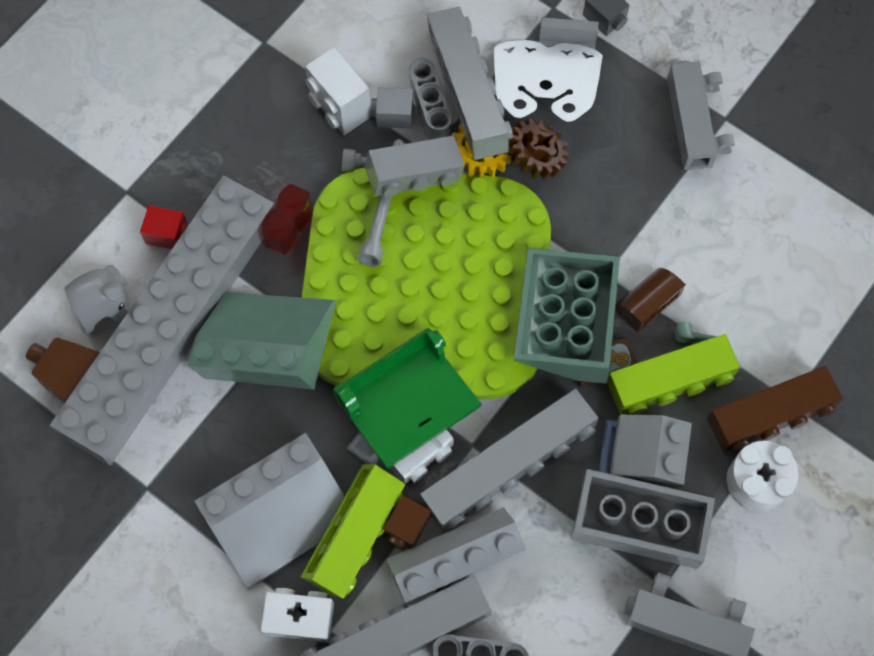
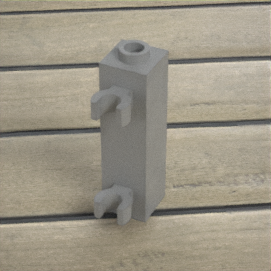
M679 61L671 64L667 83L683 170L712 168L717 155L731 153V146L735 145L733 134H722L714 137L706 92L715 93L720 91L719 84L723 83L721 72H711L702 75L700 61Z
M659 572L654 577L650 592L639 589L634 597L629 595L623 614L628 616L626 623L628 626L714 656H748L755 628L741 624L747 605L746 602L734 598L733 602L730 601L726 618L665 598L670 576Z

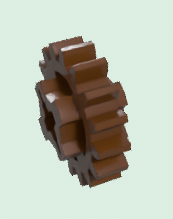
M529 118L526 123L521 120L517 126H514L512 129L513 138L509 139L510 149L507 155L515 157L512 164L514 166L520 164L523 174L528 170L531 172L532 178L535 179L540 174L542 179L546 180L549 175L555 177L567 163L565 159L569 156V153L564 150L567 143L560 142L559 140L562 134H554L552 132V125H549L547 128L544 127L543 120H539L535 124L532 118Z

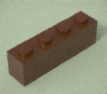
M825 365L714 409L707 420L722 451L726 452L733 449L736 453L751 444L753 440L762 438L763 441H767L778 436L780 429L790 426L791 430L807 424L810 417L818 415L819 419L833 414L837 411L835 407L842 401L843 397Z

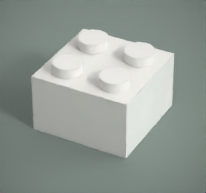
M334 47L305 66L307 74L305 82L310 91L308 98L315 108L318 109L320 107L326 113L325 118L333 129L338 128L343 135H346L372 117L369 87Z

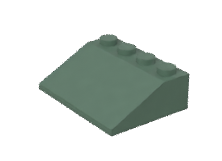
M528 248L514 361L576 381L607 384L620 257Z
M225 292L195 336L187 366L204 379L314 390L336 302L328 299Z

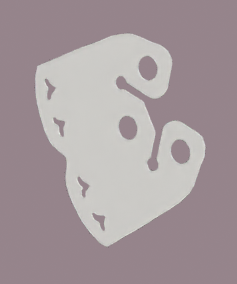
M515 40L498 44L494 47L497 99L501 100L503 107L511 115L522 118L537 109V102L525 92L519 91V86H524L532 95L541 98H556L565 93L566 90L571 89L573 94H568L555 101L551 106V110L566 122L574 121L588 111L594 103L603 55L592 48L570 43H560L552 47H546L537 41ZM514 47V49L511 51V53H508L507 51H504V50H503V49H510V48ZM525 47L529 49L535 48L536 50H533L529 53L528 50L525 49ZM570 50L572 51V52H570L568 55H566V54H564V53L561 52V51H566V52H568V51H570ZM582 53H586L588 56L592 55L593 57L586 59ZM543 80H548L552 83V87L545 90L539 84ZM521 99L526 102V107L517 109L513 103ZM566 103H571L575 106V111L567 113L562 107Z

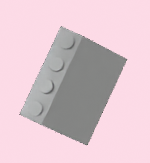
M304 433L194 502L249 590L317 547L345 496L308 435Z

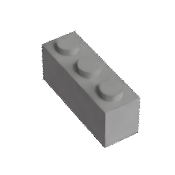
M454 135L369 150L364 165L374 197L381 195L390 197L408 190L422 191L430 186L440 184L442 186H449L460 180L465 167Z

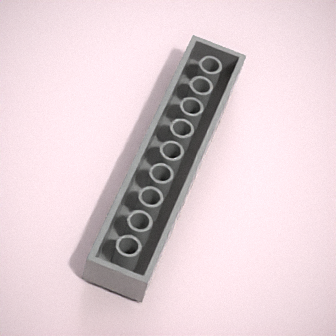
M223 175L49 425L60 437L109 466L112 465L194 343L195 336L225 292H228L277 220L278 216L274 202Z

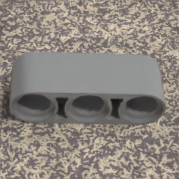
M417 58L409 67L410 87L413 89V96L426 136L429 140L451 136L452 115L435 65L427 58ZM427 75V77L425 78H419L417 76ZM427 99H434V100H436V101H435V102H432V103H429V102H426L425 100H427ZM436 123H441L445 126L437 128L433 125Z
M442 635L433 645V656H439V647L447 643L452 644L456 648V656H471L472 651L476 648L486 649L490 656H505L510 652L518 653L520 656H529L527 650L517 643L457 635Z

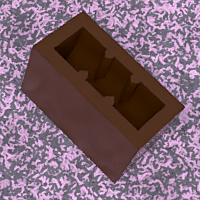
M657 268L615 304V310L638 333L682 295L686 284L671 271L665 268Z

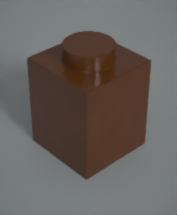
M402 495L384 527V534L388 537L387 542L400 550H404L405 547L409 549L415 547L431 518V510Z

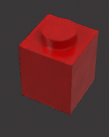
M148 205L140 234L145 244L172 249L189 224L183 212Z

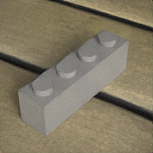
M503 507L386 559L395 584L404 602L407 603L525 550L516 522Z

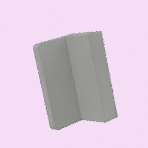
M541 17L539 43L546 47H552L560 43L583 45L595 50L599 22ZM570 50V51H568V52H566V51H561V52L564 53V54H566V55H568V54H569L570 52H572V51ZM582 53L586 59L593 57L592 55L588 56L586 53Z

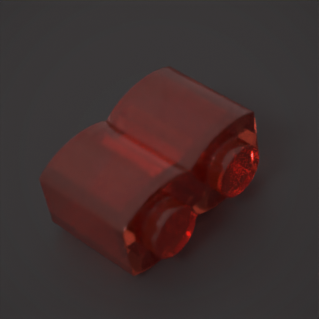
M291 183L281 191L277 198L276 208L266 216L262 224L261 233L267 248L286 255L295 246L298 239V231L306 226L312 215V203L308 191Z

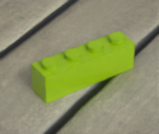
M723 334L611 372L607 385L619 414L629 413L630 415H638L648 409L647 406L656 403L659 406L670 404L677 399L676 396L685 393L688 396L697 395L703 392L708 385L714 383L717 386L726 385L734 380L740 365L727 335Z
M363 464L304 569L301 578L333 597L344 599L355 587L356 575L361 566L365 565L372 554L371 547L376 538L383 534L384 527L387 524L386 520L391 510L396 508L403 495L401 492L405 483L375 464Z

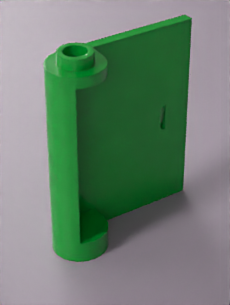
M424 329L332 389L342 409L387 470L482 406V403L445 358L443 347L446 346V342L437 330Z

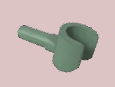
M690 322L679 323L677 328H674L675 338L679 344L705 341L717 337L693 332Z

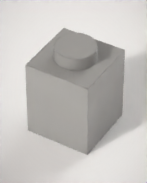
M378 87L377 98H372L371 116H376L377 127L411 129L413 89Z

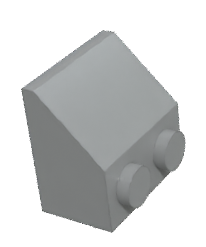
M620 414L617 421L610 474L672 489L684 485L692 423L664 415Z

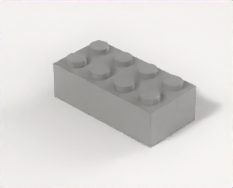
M587 469L582 482L571 539L698 569L705 561L715 498Z

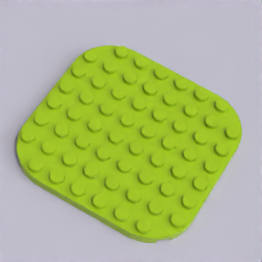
M365 167L348 171L330 182L321 192L314 206L302 298L328 299L336 302L318 372L319 377L330 384L338 386L416 334L429 328L432 331H439L446 342V346L443 347L445 358L478 400H492L508 396L516 392L528 380L530 381L538 368L514 361L528 248L550 250L551 224L548 212L542 201L533 191L517 181L504 177L484 175L482 178L475 174L471 177L468 174H461L460 180L449 186H442L440 184L430 186L422 191L408 190L392 196L380 241L384 251L381 265L369 267L361 264L357 260L360 246L369 238L379 196L374 197Z

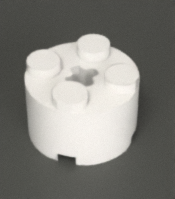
M757 441L745 446L728 468L726 482L729 493L742 504L741 506L754 512H767L778 507L793 493L798 483L799 472L789 448L770 441Z

